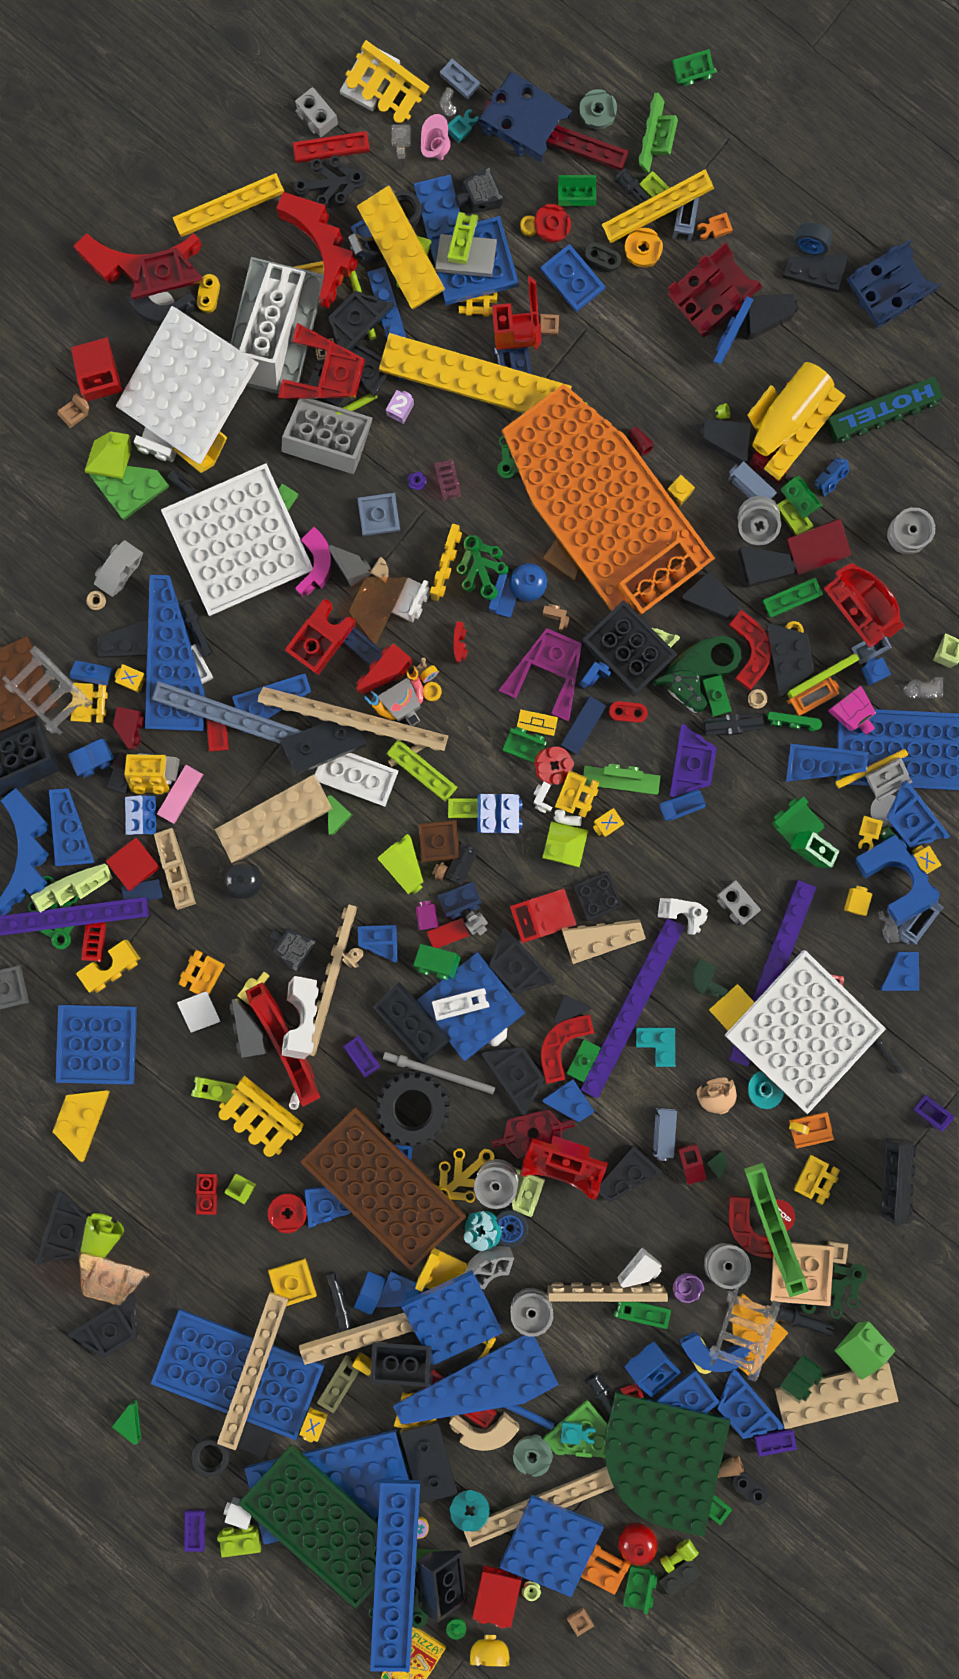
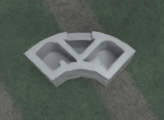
M125 540L120 545H114L110 552L111 555L95 573L97 578L94 585L112 597L124 588L130 575L139 566L143 552Z
M495 1246L489 1250L479 1252L468 1262L464 1273L473 1270L481 1288L485 1289L493 1278L509 1275L514 1260L510 1247Z

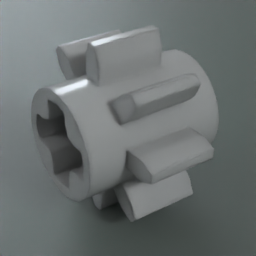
M472 911L466 916L468 921L464 924L473 935L476 932L481 935L487 931L484 926L488 922L480 912L475 915Z

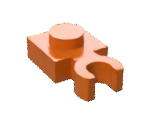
M727 212L709 218L708 224L701 223L697 226V231L703 229L706 232L700 235V240L707 239L710 234L715 239L730 234L733 231Z

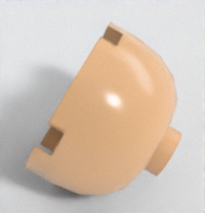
M725 1077L709 1080L707 1082L708 1086L702 1088L701 1085L698 1088V1100L701 1106L708 1112L724 1114L736 1102L737 1094L733 1080L731 1082L728 1081Z

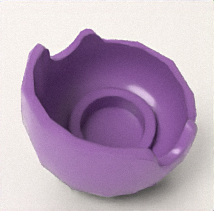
M691 1273L679 1275L673 1284L675 1297L684 1303L698 1300L701 1292L704 1291L703 1282L695 1274Z

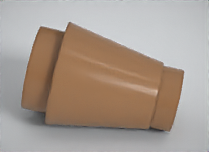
M731 1456L721 1462L718 1478L738 1476L744 1472L740 1457Z

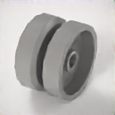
M754 496L744 501L738 513V528L742 538L750 544L764 545L777 537L781 528L779 507L775 501L765 496Z
M911 507L903 510L888 527L887 538L890 545L901 554L912 555L919 552L934 537L935 523L933 517L921 508Z
M494 1159L487 1161L481 1166L474 1184L476 1198L481 1204L488 1208L500 1209L512 1203L516 1196L519 1182L517 1171L512 1164L505 1160Z
M716 1244L708 1250L704 1257L706 1275L712 1282L722 1288L734 1289L740 1287L747 1281L750 1275L751 1263L749 1257L742 1249L733 1244ZM726 1263L730 1264L729 1268H725Z
M525 1288L513 1297L510 1311L514 1328L521 1334L529 1337L545 1333L553 1321V1307L548 1299V1295L537 1288ZM530 1310L535 1311V1313L528 1314Z

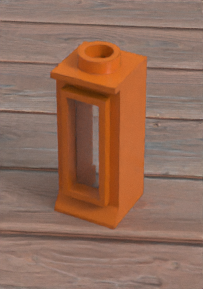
M829 677L791 698L787 703L788 705L792 703L797 712L795 715L801 716L840 694L838 691L839 686L835 680Z

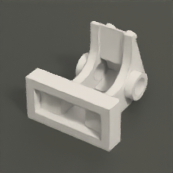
M660 898L658 917L676 919L679 913H683L688 919L687 934L695 935L696 932L699 933L701 931L699 926L703 925L706 921L708 910L696 902Z

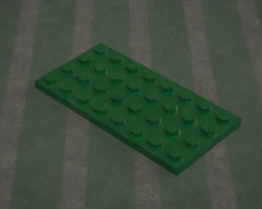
M291 1444L241 1498L238 1504L356 1609L374 1590L378 1521Z

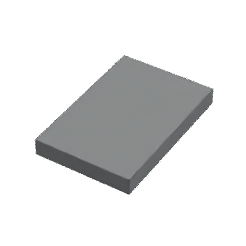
M440 234L436 272L492 277L497 239L473 237L467 264L464 265L448 262L447 257L453 235Z

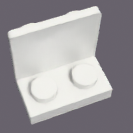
M408 578L392 613L412 623L415 618L418 619L422 612L423 601L427 602L430 595L428 581L424 580L421 584Z

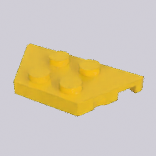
M109 1090L69 1094L65 1097L53 1133L81 1162L85 1160L109 1096Z

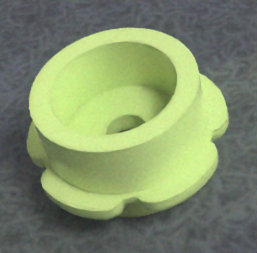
M527 1581L524 1584V1588H522V1595L528 1601H535L541 1594L540 1585L532 1581Z

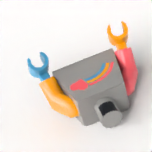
M413 666L415 670L413 674H409L406 669L408 677L381 695L377 696V694L371 691L374 695L372 700L365 696V700L372 704L379 715L391 721L397 720L398 722L406 718L410 726L420 721L415 711L421 708L420 704L423 702V686L415 666Z

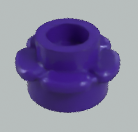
M421 472L412 473L408 477V485L411 489L421 490L426 484V477Z

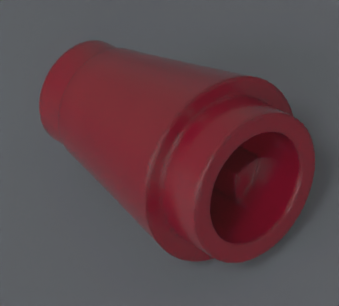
M633 427L628 432L636 451L642 456L648 454L654 448L653 441L637 427Z

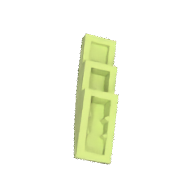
M106 864L88 868L48 885L39 893L33 894L31 899L36 909L41 913L57 902L61 906L76 895L82 899L111 880L112 875Z

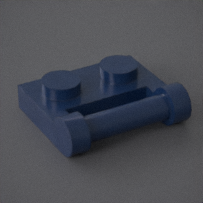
M528 347L500 350L495 348L493 350L498 365L505 366L504 355L509 354L512 369L532 374Z

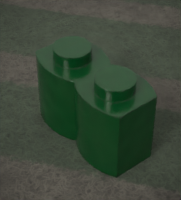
M802 1355L781 1384L780 1389L797 1403L806 1402L812 1394L810 1389L813 1385L818 1386L823 1379L821 1375L823 1369Z

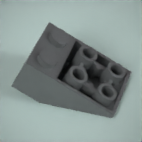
M241 998L233 999L232 1004H230L231 1015H235L236 1023H233V1030L235 1035L238 1034L239 1042H236L238 1054H241V1057L244 1058L269 1052L267 1032Z

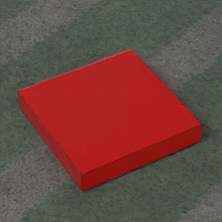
M137 838L106 860L107 864L129 891L160 868Z

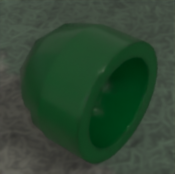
M885 825L879 835L883 841H886L895 834L888 825Z

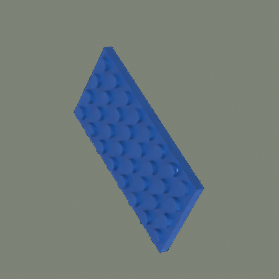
M874 709L876 714L870 717L869 721L875 729L865 735L860 727L849 731L838 721L837 749L869 752L867 766L906 749L908 756L902 758V761L912 780L910 785L913 788L959 791V714ZM850 774L837 775V776H836V781H838V780H840V779H842V778H844V777H846V776H848V775H850ZM865 776L847 784L870 786Z
M179 1309L151 1384L228 1414L254 1337L186 1310ZM272 1345L246 1421L296 1440L325 1364L316 1361L305 1365L301 1355Z
M396 1429L301 1452L374 1518L378 1517L380 1479L409 1480ZM277 1459L245 1467L244 1470L249 1489L252 1488ZM258 1522L264 1545L279 1541Z

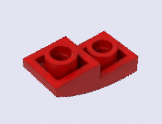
M457 621L454 632V654L456 663L460 665L461 660L465 661L468 650L465 649L466 644L460 642V640H464L467 629H464V623Z
M197 1174L196 1214L217 1215V1174Z

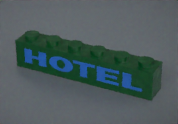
M934 376L831 416L826 421V426L833 443L840 441L842 444L851 440L852 436L858 435L860 437L867 434L870 429H881L888 422H899L906 415H917L924 408H935L942 400L943 394Z

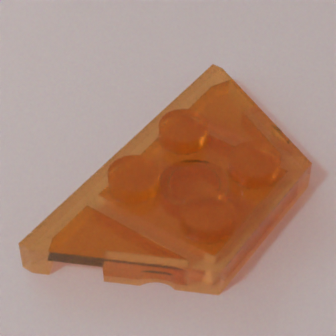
M365 577L349 613L374 644H377L408 579L407 577Z
M82 1251L78 1253L81 1293L83 1296L120 1305L127 1298V1295L132 1293L137 1288V1285L150 1275V1272L144 1269Z

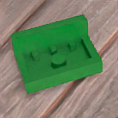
M710 49L672 60L677 84L683 83V86L693 84L694 79L700 77L701 81L710 79L712 74L717 72L716 68H713Z
M559 175L558 206H596V175Z
M520 727L511 728L503 751L535 763L537 754L547 744L544 741V737L537 734L533 736L526 734L527 731Z

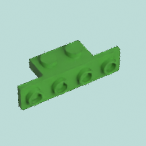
M654 93L653 100L650 103V116L646 122L647 130L642 141V153L639 155V165L645 173L650 172L653 155L671 154L678 122L676 115L662 116L665 101L659 93Z
M609 764L608 767L605 766L604 768L584 766L583 776L587 777L585 782L587 786H590L592 780H596L599 782L598 787L655 795L659 792L660 776L644 774L643 771H639L638 767L628 766L627 769H621L620 765Z

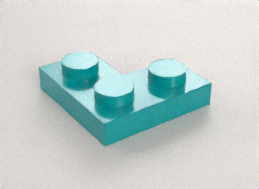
M636 1028V1047H655V1066L675 1067V1028Z

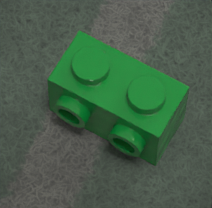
M810 830L798 832L791 846L792 850L817 868H832L839 853V850L834 848L829 842Z
M420 944L413 966L422 975L429 976V974H434L436 978L447 981L448 978L454 980L460 957L454 952Z

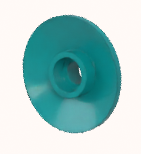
M762 1071L755 1073L748 1083V1095L755 1106L762 1109H771L781 1102L784 1092ZM762 1086L765 1087V1091L763 1093L761 1092Z

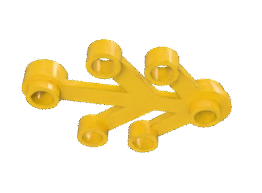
M457 1148L454 1151V1180L447 1185V1175L451 1165L448 1161H442L439 1164V1170L441 1171L440 1185L437 1187L441 1191H445L450 1199L465 1200L468 1203H472L476 1199L474 1191L468 1190L462 1193L454 1192V1190L458 1186L474 1187L475 1179L467 1178L487 1161L494 1160V1153L490 1149L481 1150L479 1158L462 1172L465 1151L462 1148ZM462 1151L463 1156L458 1158L456 1152ZM484 1153L490 1154L488 1160L483 1158ZM447 1164L449 1168L442 1170L441 1165ZM472 1193L474 1197L469 1200L466 1198V1195Z

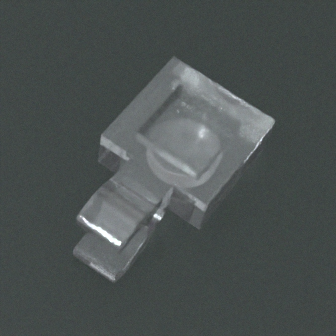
M392 125V147L397 146L398 159H405V146H411L410 125Z
M879 911V918L885 922V928H883L884 939H887L888 943L900 942L897 925L892 917L889 915L886 918L884 912Z

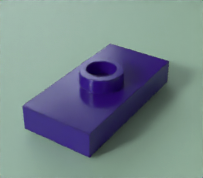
M359 1035L343 1045V1048L364 1078L381 1067Z
M792 1428L754 1435L758 1457L797 1450Z
M186 1509L184 1552H204L205 1509Z

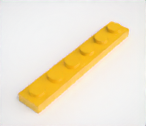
M705 169L603 223L602 226L610 243L713 190L714 187Z
M275 173L172 218L180 236L183 237L283 194L284 190Z
M833 387L800 431L780 447L764 470L780 480L844 400L845 395Z

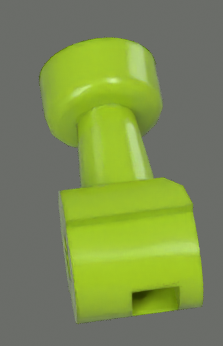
M690 1539L681 1541L676 1546L677 1552L671 1557L665 1555L660 1559L668 1573L675 1569L674 1565L682 1560L692 1561L699 1552Z

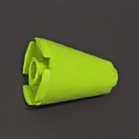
M94 1213L91 1217L88 1216L79 1257V1263L83 1269H96L122 1237L124 1227L119 1221L114 1223L111 1221L112 1217L99 1213Z

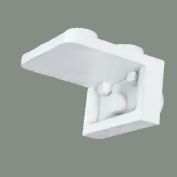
M145 427L142 437L137 435L135 437L134 444L138 451L144 454L151 453L162 461H174L176 452L173 450L174 446L147 427Z

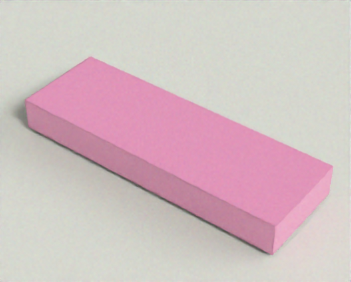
M185 765L157 814L175 824L203 774Z

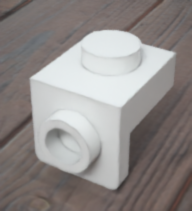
M543 782L542 786L538 784L534 792L536 798L533 802L536 805L535 809L546 813V811L550 812L552 809L551 806L543 803L551 786L546 782Z

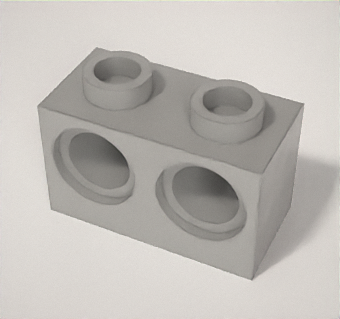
M313 87L295 101L296 113L302 120L305 118L309 129L314 134L317 133L322 137L338 124L337 115ZM307 105H313L312 108H305ZM319 119H325L322 123L317 122Z
M736 880L716 895L718 898L717 903L723 909H728L731 913L729 917L735 924L744 925L761 911ZM729 891L735 894L733 902H729L726 899V894ZM741 906H745L748 910L745 917L739 915L738 911Z

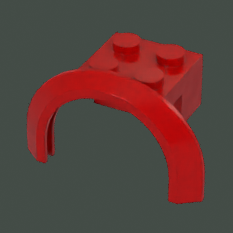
M528 276L530 313L512 314L511 303L492 305L496 350L534 346V350H537L541 344V324L538 317L536 281Z

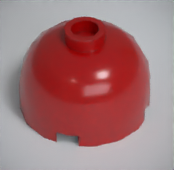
M643 1523L627 1525L618 1538L620 1553L629 1564L644 1566L650 1563L657 1552V1538L654 1531Z

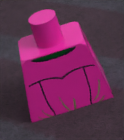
M861 686L828 710L849 731L860 727L865 735L875 729L869 718L876 714Z

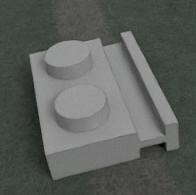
M900 757L865 775L878 801L898 791L905 780L912 783Z

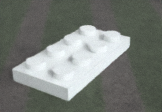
M349 753L318 766L315 775L322 784L385 807L399 771Z

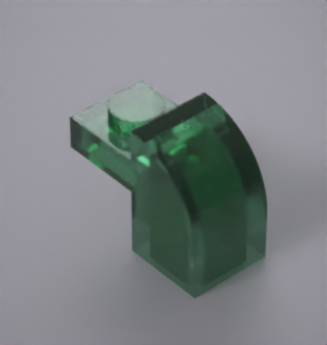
M698 958L691 973V981L694 988L702 995L709 989V994L717 998L720 995L725 997L728 990L711 981L718 967Z

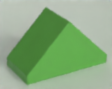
M330 795L328 796V801L333 809L328 811L329 835H335L353 815Z

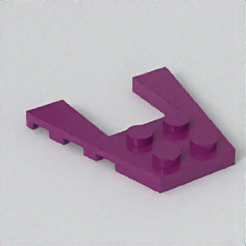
M546 628L499 691L517 698L531 664L566 679L551 714L569 721L582 643Z

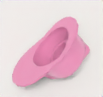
M434 114L422 126L421 152L427 158L433 157L443 160L444 155L450 149L448 124L444 116Z

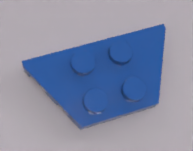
M747 296L736 318L732 316L725 333H723L716 349L718 353L713 362L720 365L724 361L754 299Z
M905 780L886 816L888 822L910 848L919 846L922 843H931L936 839L949 838L948 832L910 783Z
M736 1369L731 1370L720 1397V1403L717 1404V1409L724 1417L730 1418V1424L743 1439L753 1437L755 1434L761 1435L767 1433V1431L783 1429L784 1425Z

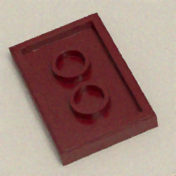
M840 518L786 538L791 558L796 565L795 571L797 575L851 555Z

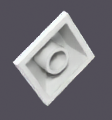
M641 1248L617 1278L623 1288L645 1283L652 1278L655 1279L660 1274L662 1265L645 1249Z

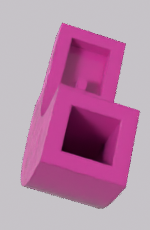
M315 527L301 539L302 544L314 556V567L311 573L295 588L302 597L305 594L309 595L315 589V584L322 589L328 581L332 570V556L328 549L329 546L323 535Z

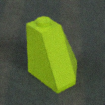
M407 834L402 838L401 842H396L381 854L378 860L408 894L413 893L415 895L423 888L421 884L424 881L412 839Z

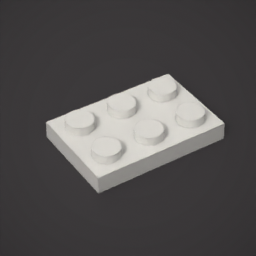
M385 53L387 56H389L391 59H393L400 65L399 59ZM372 60V63H374L376 66L379 65L378 62ZM368 67L361 80L368 83L375 71ZM390 71L387 73V74H389L391 77H393V75H394V74L391 73ZM384 79L377 91L383 95L389 82ZM345 81L340 89V94L374 111L379 99L373 96L369 101L364 100L362 97L364 88L358 84L356 88L349 89Z

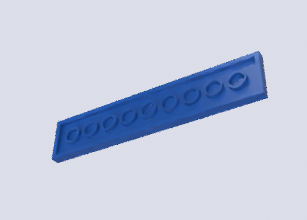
M380 1479L370 1671L410 1672L420 1480Z

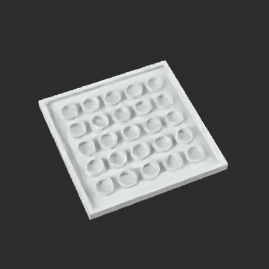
M171 306L117 402L116 407L192 460L201 464L259 363L177 308Z
M263 464L161 509L209 616L307 574L313 569L267 464Z
M803 950L725 1036L808 1114L886 1028L807 951Z

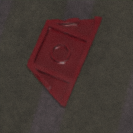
M175 247L139 257L138 271L135 274V284L133 292H131V298L136 300L204 281L191 263Z

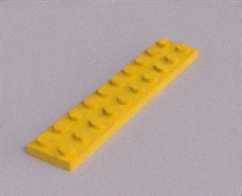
M389 333L379 367V372L521 413L528 411L563 384Z

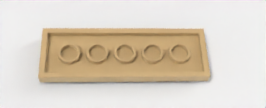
M312 775L216 828L215 831L231 863H236L333 808L316 775Z
M554 1282L552 1285H548L549 1301L668 1302V1293L664 1286L656 1282L649 1283V1286L637 1284L625 1288L618 1282L610 1283V1285H602L599 1282H593L591 1285H583L580 1282L563 1285L561 1282Z
M888 1362L863 1380H860L852 1370L824 1376L818 1386L813 1385L810 1389L812 1394L806 1402L802 1401L800 1404L780 1388L774 1389L785 1429L898 1402Z

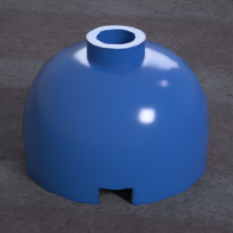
M533 563L519 565L513 570L509 578L511 593L524 602L537 600L544 594L547 588L546 573L540 566Z

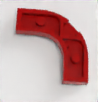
M740 610L729 624V627L748 642L750 658L735 679L751 690L766 671L771 653L765 630L753 618Z
M590 1014L566 1019L554 1026L547 1034L541 1049V1062L546 1084L565 1080L561 1063V1051L569 1040L594 1033Z
M730 1196L729 1225L736 1241L747 1252L755 1256L773 1258V1252L767 1237L757 1234L750 1226V1197Z

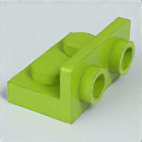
M249 1525L247 1530L227 1527L218 1534L217 1540L220 1542L221 1557L261 1552L259 1526L253 1527V1525Z

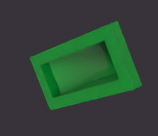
M137 1399L129 1404L112 1426L132 1444H138L141 1440Z

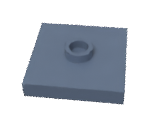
M395 493L357 498L363 536L400 531Z

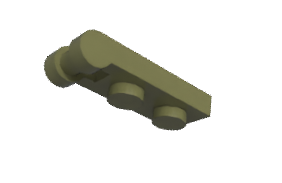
M345 1355L317 1402V1404L333 1414L359 1373V1370L352 1366L354 1361L350 1360L351 1357ZM346 1367L352 1370L350 1375L344 1372Z

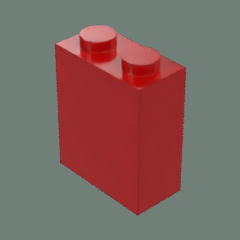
M483 1565L472 1619L482 1624L487 1622L493 1623L499 1628H511L521 1584V1576L500 1568Z

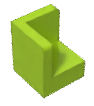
M235 1174L224 1193L245 1204L256 1184L239 1174Z

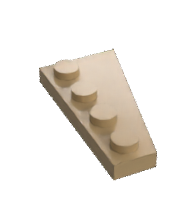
M639 919L614 922V924L608 925L602 923L590 927L584 925L568 929V927L561 928L573 964L646 939Z

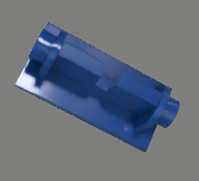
M840 457L834 459L826 468V471L830 474L822 472L814 481L815 484L813 486L817 490L821 488L824 497L829 492H832L841 478H845L849 473L848 460L844 461Z

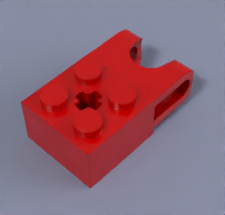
M328 599L323 600L285 649V651L317 675L321 673L356 625V620L352 617H346L337 625L330 624L328 616L332 610V603ZM317 643V645H316V647H317L316 650L310 652V651H311L310 645H311V644L315 645V644Z

